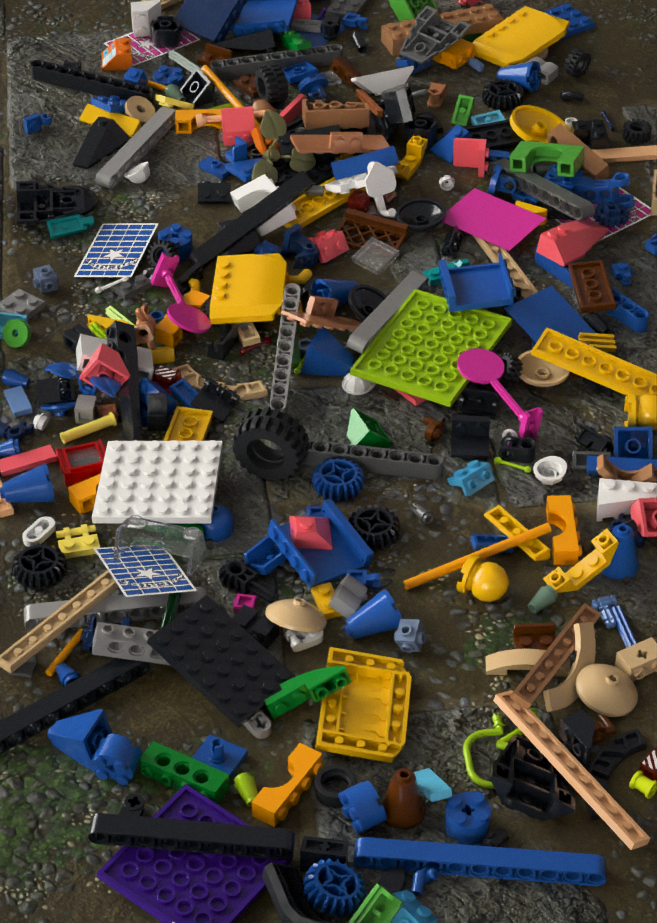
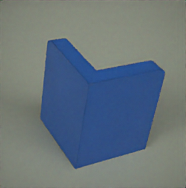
M239 136L235 137L236 146L225 152V158L230 162L247 160V143Z

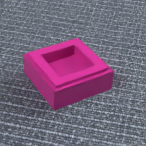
M237 593L233 605V613H237L243 605L255 609L257 596Z

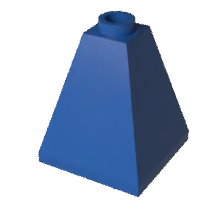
M322 327L307 348L301 373L345 377L355 364L353 363L354 357L326 328Z
M103 709L58 720L47 732L48 739L51 740L54 747L94 772L96 771L92 767L91 760L103 736L107 738L108 734H113Z

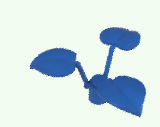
M55 362L45 368V371H50L63 378L71 379L77 377L79 383L78 391L82 392L81 395L96 396L97 388L113 398L121 388V382L108 376L90 377V382L94 387L88 383L83 386L82 380L79 379L81 374L78 373L77 366L67 362Z

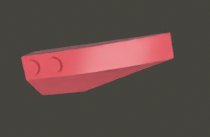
M590 220L567 222L541 233L536 252L564 267L583 258L586 252L590 251L592 246L596 245L598 240L608 233L609 228Z

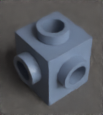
M49 264L33 269V284L35 288L39 289L41 294L58 290V273L54 272Z
M400 619L398 630L394 633V641L403 652H421L422 644L426 641V629L419 619Z

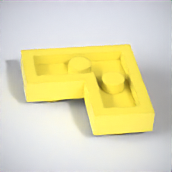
M155 94L154 100L159 101V105L173 108V105L178 106V110H193L194 104Z

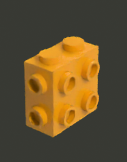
M461 38L433 57L432 60L456 70L475 56V44Z

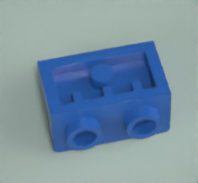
M407 57L395 61L397 67L414 66V70L410 75L433 64L431 59L422 65Z

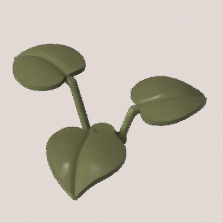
M265 110L261 121V133L265 138L270 140L275 138V140L269 146V149L264 152V159L259 160L255 164L252 180L265 174L268 179L271 178L276 183L278 171L272 166L273 162L278 161L279 158H290V167L296 172L311 170L316 164V159L313 153L301 154L297 152L295 147L292 150V156L280 155L279 150L274 148L279 140L278 136L286 134L287 125L281 115L271 110Z

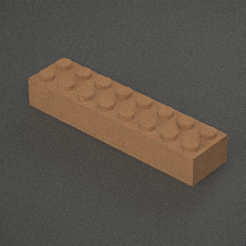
M492 4L473 6L467 9H458L440 14L442 19L455 25L459 20L471 24L472 27L465 35L482 33L483 35L486 31H489L503 21V17ZM415 19L382 25L381 42L392 56L400 55L399 52L406 38H409L411 28L416 23Z

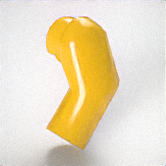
M304 269L298 276H289L290 283L306 284L312 277V271Z
M190 279L188 286L191 290L200 292L201 284L199 280Z

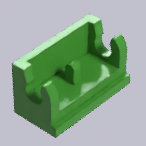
M376 883L349 923H391L404 905V902L388 889Z

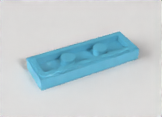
M430 768L414 772L420 791L431 802L452 796L451 788Z

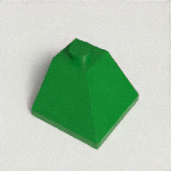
M355 408L351 410L347 437L351 441L350 444L386 448L393 444L377 420Z

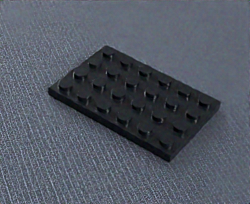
M207 595L150 636L147 644L238 728L266 706L265 699L282 690L279 684L296 677Z

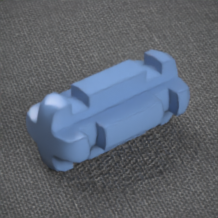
M475 57L468 60V64L478 72L484 70L485 65Z
M610 595V597L605 596L598 598L597 601L596 599L592 600L591 605L593 609L598 611L601 606L608 605L610 608L611 605L616 606L617 599L614 595Z
M601 606L599 613L602 614L601 618L606 625L605 627L607 629L614 628L616 620L610 606Z

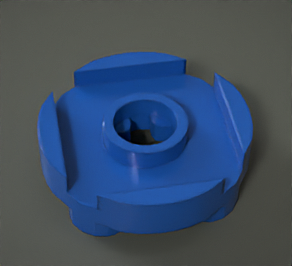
M161 65L153 73V82L162 85L177 84V86H180L184 81L181 68Z

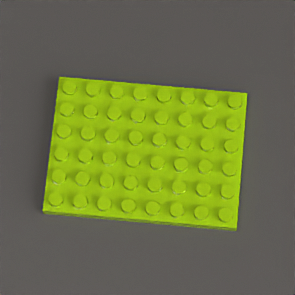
M414 289L351 367L350 375L451 407L470 381L462 376L457 368V360L461 353L475 348L486 349L492 352L511 326L512 318L483 309L449 312L446 298Z

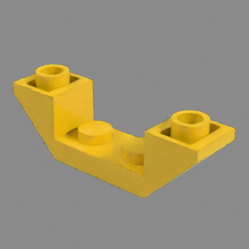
M414 135L407 143L406 156L398 164L391 165L397 167L398 172L394 174L395 177L405 180L410 179L422 162L428 139Z
M606 528L591 540L596 548L566 573L558 566L544 577L543 580L547 585L553 587L557 593L579 590L610 565L619 545L618 540Z

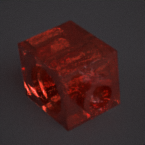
M355 189L348 197V208L367 213L366 209H369L370 196L367 192Z

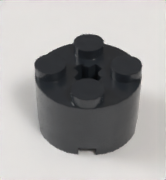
M168 15L159 16L155 21L153 19L150 25L151 40L156 48L178 47V43L181 41L180 20L178 19L177 21L173 16Z
M419 115L413 121L405 122L406 143H408L413 135L428 139L426 149H430L431 145L435 144L438 140L437 121H434L431 116Z

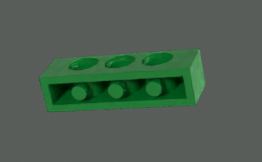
M155 741L149 745L139 758L140 773L145 777L155 779L163 785L180 790L187 784L217 805L230 789L229 774Z

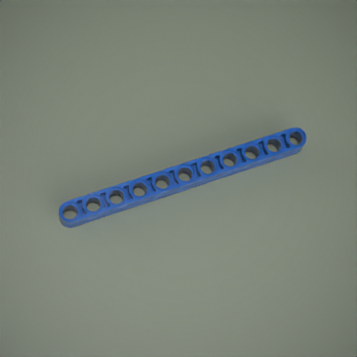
M361 837L355 841L353 863L357 867L364 869L381 870L404 866L405 872H416L424 867H434L437 869L438 874L587 886H600L606 882V859L596 854Z

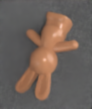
M143 305L135 310L138 317L135 327L136 341L140 344L147 343L149 349L153 350L155 349L153 333L156 328V320L149 315L148 306Z

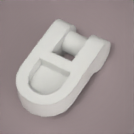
M289 629L285 632L284 637L287 642L291 643L292 650L299 652L320 644L323 641V630L318 632H299Z

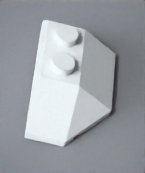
M414 66L351 78V81L368 94L374 93L375 96L382 95L384 90L405 84L414 70Z

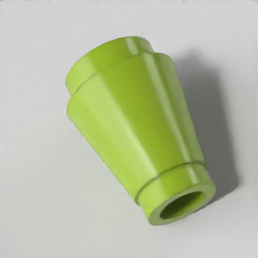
M244 772L235 777L234 787L247 806L252 807L251 802L258 795L255 777L251 776L249 772Z

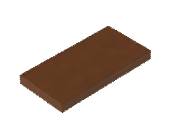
M602 260L568 264V271L581 313L616 310V302Z

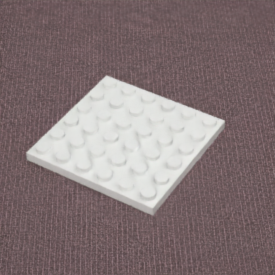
M108 441L92 513V523H212L223 449L222 441Z

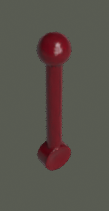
M265 337L261 343L241 348L240 354L245 355L247 351L265 343H271V338Z

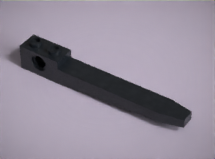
M115 320L106 329L105 335L108 347L120 354L130 374V377L119 389L124 441H140L139 375L134 325Z

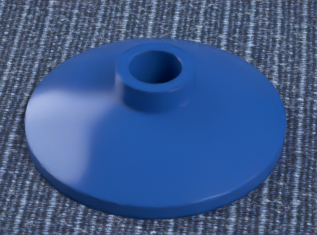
M76 402L46 404L40 406V408L45 411L54 412L55 416L66 415L65 411L74 408Z

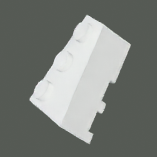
M600 478L596 522L608 517L618 519L621 513H624V515L631 514L630 506L639 498L657 499V483Z

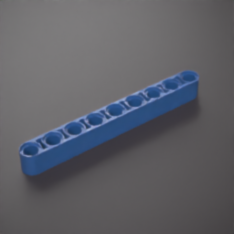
M537 244L535 247V263L574 289L568 265L563 267L537 253ZM611 287L616 302V310H607L606 312L633 331L645 332L648 328L649 312Z

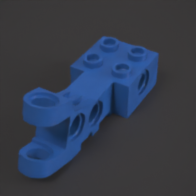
M553 164L544 176L545 179L590 201L592 204L602 205V202H611L612 204L617 202L620 205L623 204V207H628V209L635 206L633 195L620 194L619 187L631 184L628 173L616 172L612 179L596 180L584 177V171L578 170L574 177L558 176L557 164Z

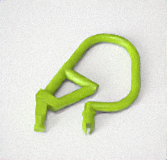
M530 708V710L539 718V716L537 715V709ZM498 712L497 716L495 713L492 716L494 728L478 730L467 737L463 745L468 776L475 784L486 789L495 788L492 781L484 780L476 774L471 756V745L479 738L499 736L504 733V723L501 714ZM519 728L515 729L501 739H498L496 748L504 750L515 734L522 736L524 733Z

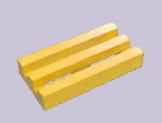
M579 332L578 340L580 342L590 343L587 345L604 352H615L617 349L615 340H613L614 334Z

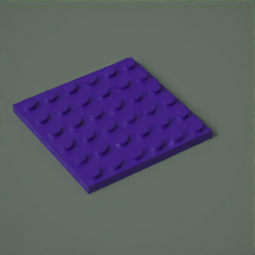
M187 784L153 816L154 818L250 826ZM123 846L97 872V878L162 923H235L267 888L262 877L264 867L271 862L288 865L293 860V857L288 860Z

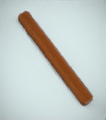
M357 89L356 97L361 102L368 103L370 111L376 117H383L384 110L362 89Z

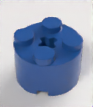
M174 223L170 227L158 232V240L171 241L175 243L174 245L178 246L176 250H180L178 254L180 256L179 262L188 260L187 257L193 252L192 232L189 229L182 227L179 223Z
M108 734L107 738L103 736L91 760L92 767L96 771L95 775L102 780L110 778L116 780L121 785H127L139 764V758L142 756L141 748L138 745L135 748L130 744L131 740L122 735Z
M368 780L338 793V797L344 805L341 807L342 813L346 819H352L351 825L357 835L387 820L383 804L379 805L377 800L379 796Z
M481 792L452 794L448 798L445 808L444 828L447 836L458 840V843L463 845H475L483 841V838L488 835L490 830V804Z

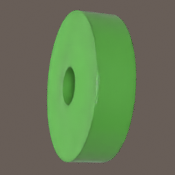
M11 319L3 327V339L11 347H23L30 341L31 328L22 319Z

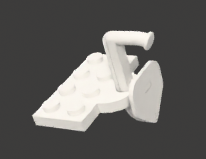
M373 161L368 164V172L324 184L326 191L340 192L341 194L349 193L352 188L360 189L366 187L367 194L375 199L379 216L386 218L396 217L395 214L397 212L394 208L386 210L383 195L394 191L396 188L394 175L398 172L396 166L386 167L379 162Z

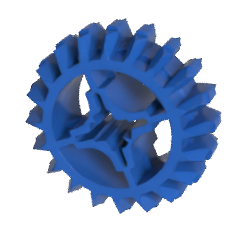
M337 457L335 460L330 458L329 461L323 460L322 464H317V468L313 472L312 483L314 491L318 492V496H323L324 499L330 498L332 501L334 499L338 500V502L341 499L347 501L348 498L354 499L355 495H359L364 486V476L362 468L359 467L358 463H353V460L347 461L346 458L341 460Z
M330 858L326 862L320 860L318 863H314L305 874L303 895L307 896L308 903H313V909L319 908L321 910V914L327 912L330 917L334 914L338 918L343 916V914L348 917L351 913H355L363 903L366 893L365 881L361 879L360 873H355V867L349 868L347 866V862L341 864L338 859L333 862Z

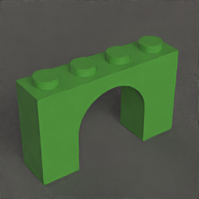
M521 141L509 156L510 171L526 173L534 163L553 161L557 162L558 176L574 177L584 163V146Z

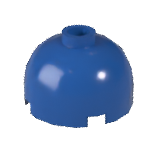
M214 504L212 523H198L204 529L205 541L207 539H213V542L224 541L231 537L234 529L233 515L228 508L220 504Z

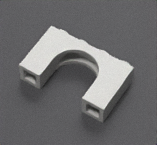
M264 174L235 189L230 194L235 206L242 213L255 206L279 188V186L276 187L274 181L271 178L268 179ZM293 202L257 228V232L261 237L297 218L294 212L296 207Z
M80 334L76 347L77 371L83 372L93 353L102 343L108 346L106 339ZM137 346L140 383L143 377L151 380L154 367L151 349Z

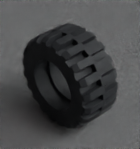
M265 407L263 410L259 408L249 412L243 418L232 440L234 456L237 461H240V466L246 468L249 474H254L259 479L264 478L266 481H283L296 475L310 447L308 434L305 433L304 426L299 424L297 418H292L291 414L288 412L283 413L277 408L271 410L270 407ZM260 439L272 441L282 450L272 449L266 446Z

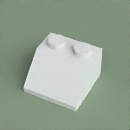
M160 0L131 2L132 29L135 38L151 36L150 23L153 19L155 21L157 17L161 16Z

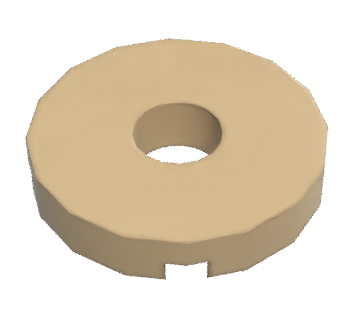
M132 96L125 103V113L132 118L140 120L141 125H144L155 114V108L152 103L142 96Z

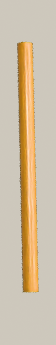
M207 65L202 66V72L234 107H244ZM254 118L255 127L261 126V124Z
M545 523L403 581L406 590L459 570L463 567L469 556L472 557L473 554L480 556L483 560L552 531L549 523Z

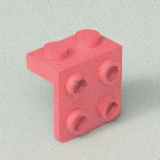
M455 138L453 165L456 167L478 168V177L484 178L489 161H486V158H489V148H486V139Z
M333 229L325 232L323 230L316 233V237L308 238L316 245L321 264L350 250L343 231H335Z

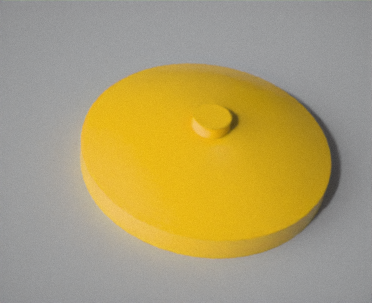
M532 105L516 107L509 120L515 133L525 141L548 143L547 133L560 123L570 131L566 123L557 115Z

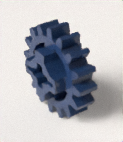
M602 202V205L597 204V207H595L593 219H595V222H599L600 225H605V227L609 225L621 227V224L626 225V222H629L630 211L628 207H623V204L620 205L617 202L614 204Z

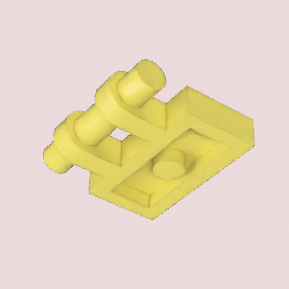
M83 524L78 528L69 529V527H66L63 530L56 531L57 539L65 538L58 540V547L64 553L65 559L97 554L93 548H100L97 534L89 535V533L96 532L95 525L87 526V524ZM82 535L81 537L71 538L72 536Z

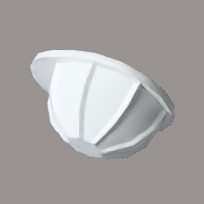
M149 162L133 167L125 173V178H128L133 183L146 181L150 175Z
M350 372L342 381L343 390L352 395L366 394L376 385L374 382L350 375Z
M548 456L537 461L533 471L535 477L543 485L552 486L559 483L565 476L567 463L561 457Z

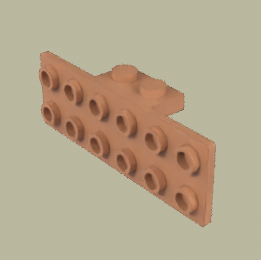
M330 132V135H290V139L297 152L301 154H365L390 147L383 135H363L362 132Z
M310 295L305 313L282 310L281 314L287 316L288 320L294 322L298 320L300 325L305 327L313 326L320 329L324 327L330 330H334L335 327L337 330L346 331L347 329L353 332L362 323L352 318L334 316L339 300Z

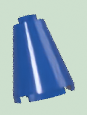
M537 61L501 67L497 71V79L513 80L514 83L518 82L523 90L534 92L540 86L541 76H539L538 71H541V67Z
M316 279V282L311 285V290L314 296L339 300L338 308L348 303L349 292L358 284L355 281Z
M42 464L2 483L0 488L1 499H5L6 502H53L55 500L47 465Z
M619 524L611 532L618 540L619 545L610 565L602 573L611 579L623 580V577L629 576L631 578L637 573L639 561L633 529L628 525Z
M386 589L380 591L345 621L346 625L343 627L348 637L352 636L354 639L398 629L402 616L399 609L396 610L393 604L395 602Z

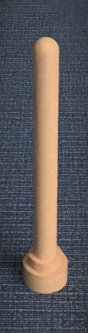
M265 110L253 111L254 118L263 117ZM195 114L197 127H202L209 122L221 121V115L205 116Z

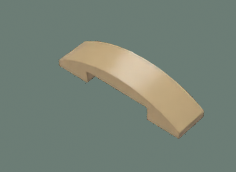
M512 649L487 655L485 658L486 675H507V670H531L546 650ZM570 658L567 659L554 677H567L571 669Z

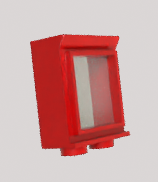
M101 439L97 442L68 448H56L58 465L60 464L61 474H64L66 487L101 474L107 448L106 445L103 446Z

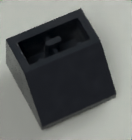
M581 709L561 719L559 741L588 771L596 723Z

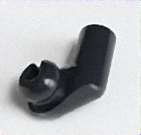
M563 90L560 94L563 101H583L584 99L583 93Z

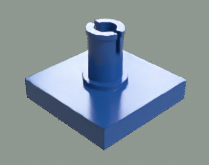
M209 734L192 758L229 774L230 781L248 756V750Z

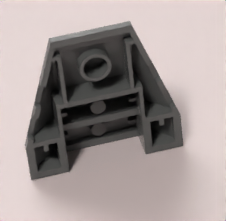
M426 5L417 15L416 23L410 30V36L406 38L399 53L423 65L460 40L472 26L461 20L456 25L440 17L438 10Z

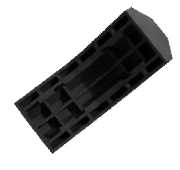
M274 862L264 867L262 877L281 923H332L326 921L316 909H313V903L307 902V896L303 895V879L298 867Z

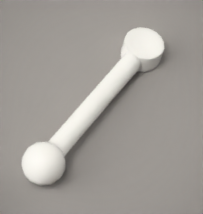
M124 276L101 288L97 287L95 292L100 294L102 290L129 280V277Z

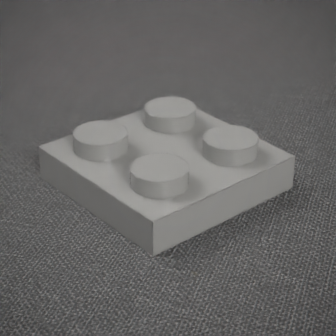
M21 289L16 290L0 302V312L27 315V320L45 308V301Z

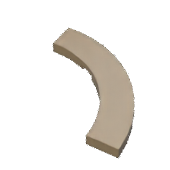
M189 364L171 369V371H176L171 372L175 374L173 376L176 380L179 381L184 378L198 392L204 386L205 379L194 371ZM260 380L239 383L237 386L218 382V385L220 383L223 384V388L227 386V389L236 391L240 396L239 400H251L268 396V391Z
M593 622L574 624L576 660L572 663L567 678L563 683L543 691L547 712L565 708L579 697L576 690V678L584 667L595 662L596 640Z

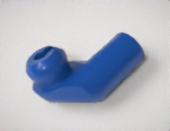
M424 867L416 871L411 893L415 896H421L424 884L438 878L437 869L434 867Z

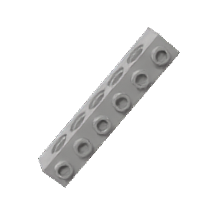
M97 622L93 637L92 655L170 665L147 644L148 638L159 630Z

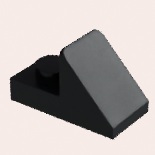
M148 393V431H167V393Z

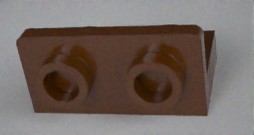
M207 43L205 44V53L197 59L199 65H207L211 68V62L233 58L232 50Z
M343 57L340 59L334 58L329 68L351 88L356 86L351 81V78L363 76Z
M555 623L515 624L513 627L514 649L547 650L556 639Z

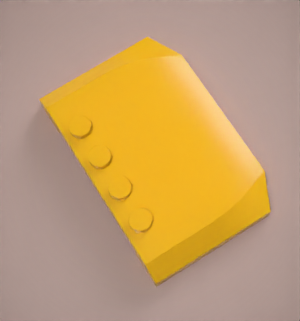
M524 6L473 41L475 44V57L502 67L511 66L516 63H525L564 37L567 33L566 29L570 27L569 21Z
M280 253L217 257L210 302L211 324L273 321L275 319L274 315L282 311L288 269L287 262Z
M330 647L326 667L345 666L352 683L322 699L315 750L392 763L403 750L406 741L412 677L409 672H406L404 661L397 658Z

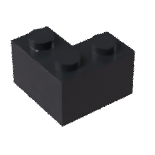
M603 120L571 121V132L585 145L589 146L591 150L608 149L609 137Z

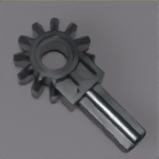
M235 558L234 561L227 560L226 564L221 565L219 579L223 587H227L229 591L235 589L241 594L253 592L268 603L275 602L277 594L258 582L257 573L252 570L250 563H245L244 559L237 561Z

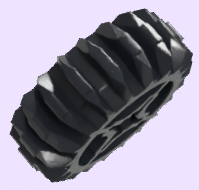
M495 79V81H490L483 87L482 98L484 104L489 108L492 107L493 110L511 111V109H515L523 103L524 92L518 82L514 83L513 80L508 81V79Z
M373 505L371 508L367 506L364 509L358 508L357 512H352V516L348 520L374 552L376 549L383 551L384 547L390 548V545L395 544L400 535L399 519L388 508L382 509L381 506L376 508Z
M39 542L37 545L33 546L30 544V547H23L22 551H17V555L13 556L12 562L13 576L18 581V584H22L24 588L30 586L31 590L34 588L41 590L42 587L48 589L49 585L56 586V582L62 581V577L65 576L67 567L64 553L61 552L60 548H55L54 545L48 546L47 543L40 545Z

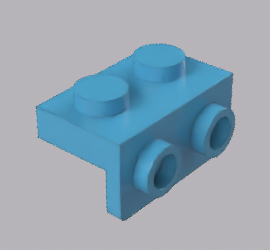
M478 460L469 462L467 467L456 470L453 473L454 475L447 478L450 486L462 487L464 495L467 497L495 480L490 464L488 462H478Z
M407 890L392 893L404 902V905L391 923H437L438 919L431 913V910L423 906L413 893Z

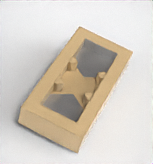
M253 322L235 323L238 324V336L243 347L261 343L260 336Z

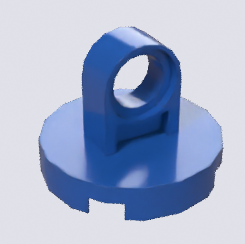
M315 74L316 77L314 78L309 76L299 83V92L305 96H310V99L316 98L317 93H320V96L323 98L326 97L324 89L329 82L325 74Z
M497 164L494 168L496 174L491 177L488 194L496 196L497 191L513 193L518 186V182L515 178L504 175V166ZM508 181L512 182L514 188H507L505 183Z

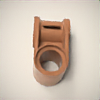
M431 82L428 89V107L438 108L441 106L447 93L446 84Z

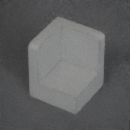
M78 395L74 408L76 423L85 424L95 420L96 396Z

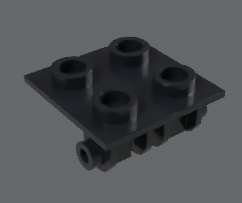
M58 376V378L36 380L38 405L75 401L73 378L68 379Z
M206 378L203 383L204 386L190 405L198 409L213 411V417L223 422L240 399V396L236 391L227 389V386L223 388L222 383L218 385V382L214 381L213 378Z

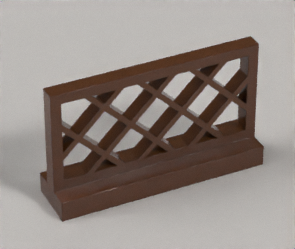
M350 208L346 209L345 217L336 230L343 231V234H346L347 238L345 239L349 248L391 260L394 259L403 242L407 241L410 237L409 225ZM347 224L354 227L346 229L345 225ZM360 229H365V230H368V231H367V232H364V233H361V232H360ZM357 231V235L350 237L349 233ZM379 233V234H382L383 236L376 237L375 234ZM372 235L374 238L365 241L364 237ZM390 238H397L399 240L392 242ZM354 240H362L361 243H353ZM388 240L389 243L381 245L379 242ZM376 243L378 246L374 248L368 247V245ZM391 247L393 249L391 253L384 251V249Z

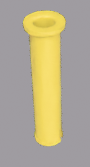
M109 412V415L61 432L60 438L63 444H66L109 426H116L115 416L112 412Z

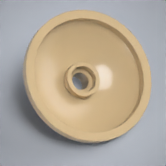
M532 350L526 351L518 357L523 363L521 366L523 370L520 371L522 374L519 378L532 386H556L564 382L570 374V371L531 355Z
M303 598L283 599L273 602L267 606L265 611L266 617L271 622L294 631L318 632L325 629L327 624L324 614Z
M591 664L584 667L576 678V690L581 700L590 709L601 715L609 717L625 716L637 704L638 692L633 681L627 674L614 666Z

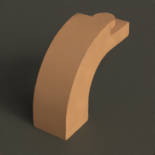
M604 454L597 457L596 469L603 479L657 483V468L652 463L638 470L626 471L616 467Z

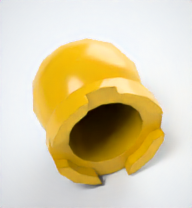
M627 393V396H625L624 412H628V421H624L625 427H652V430H657V395L646 394L637 399L635 393Z
M475 554L467 558L461 569V572L464 573L462 582H457V591L468 594L471 590L473 596L480 601L493 602L499 600L506 593L509 585L508 575L504 568L493 562L482 563V558Z

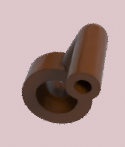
M424 416L423 423L428 424L424 437L433 442L439 439L445 425L441 421Z
M598 714L597 716L600 722H595L593 740L595 744L600 743L606 735L616 733L615 726L605 715Z

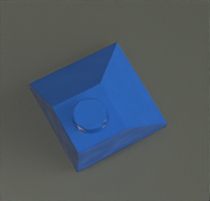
M457 124L451 127L430 148V151L453 165L454 139H472L468 130Z
M614 427V457L653 459L652 427Z

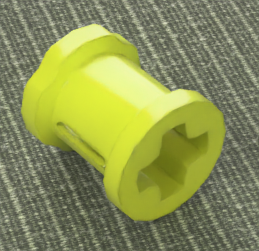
M639 770L633 775L629 787L639 790L645 794L647 799H650L657 791V780L652 781Z

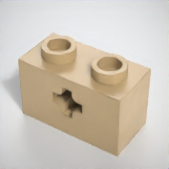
M651 637L618 651L615 667L627 674L632 681L640 680L653 672H657V643Z

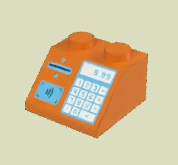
M122 37L115 39L102 52V71L129 70L130 67H133L131 38Z

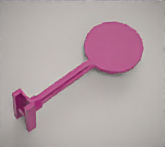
M162 252L150 282L154 286L166 288L169 286L177 303L168 307L167 316L182 329L194 333L207 332L211 327L210 319L199 309L185 303L173 279V274L180 258L178 255L171 257Z
M468 349L461 353L457 360V368L460 374L474 383L491 384L521 422L518 437L525 438L531 436L533 439H536L543 410L537 407L524 412L498 381L504 374L502 359L486 349Z

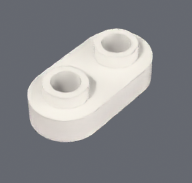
M47 516L37 519L23 532L24 545L30 547V544L34 546L38 542L41 545L55 532L54 519Z

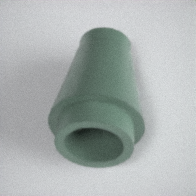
M169 84L165 88L166 97L186 101L177 85Z
M550 585L542 586L528 604L529 610L536 614L555 603L558 597L557 592Z

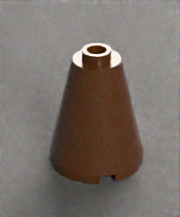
M401 768L394 772L382 801L387 817L385 822L391 827L396 828V826L403 827V829H411L418 826L424 819L426 807L416 775L407 768Z

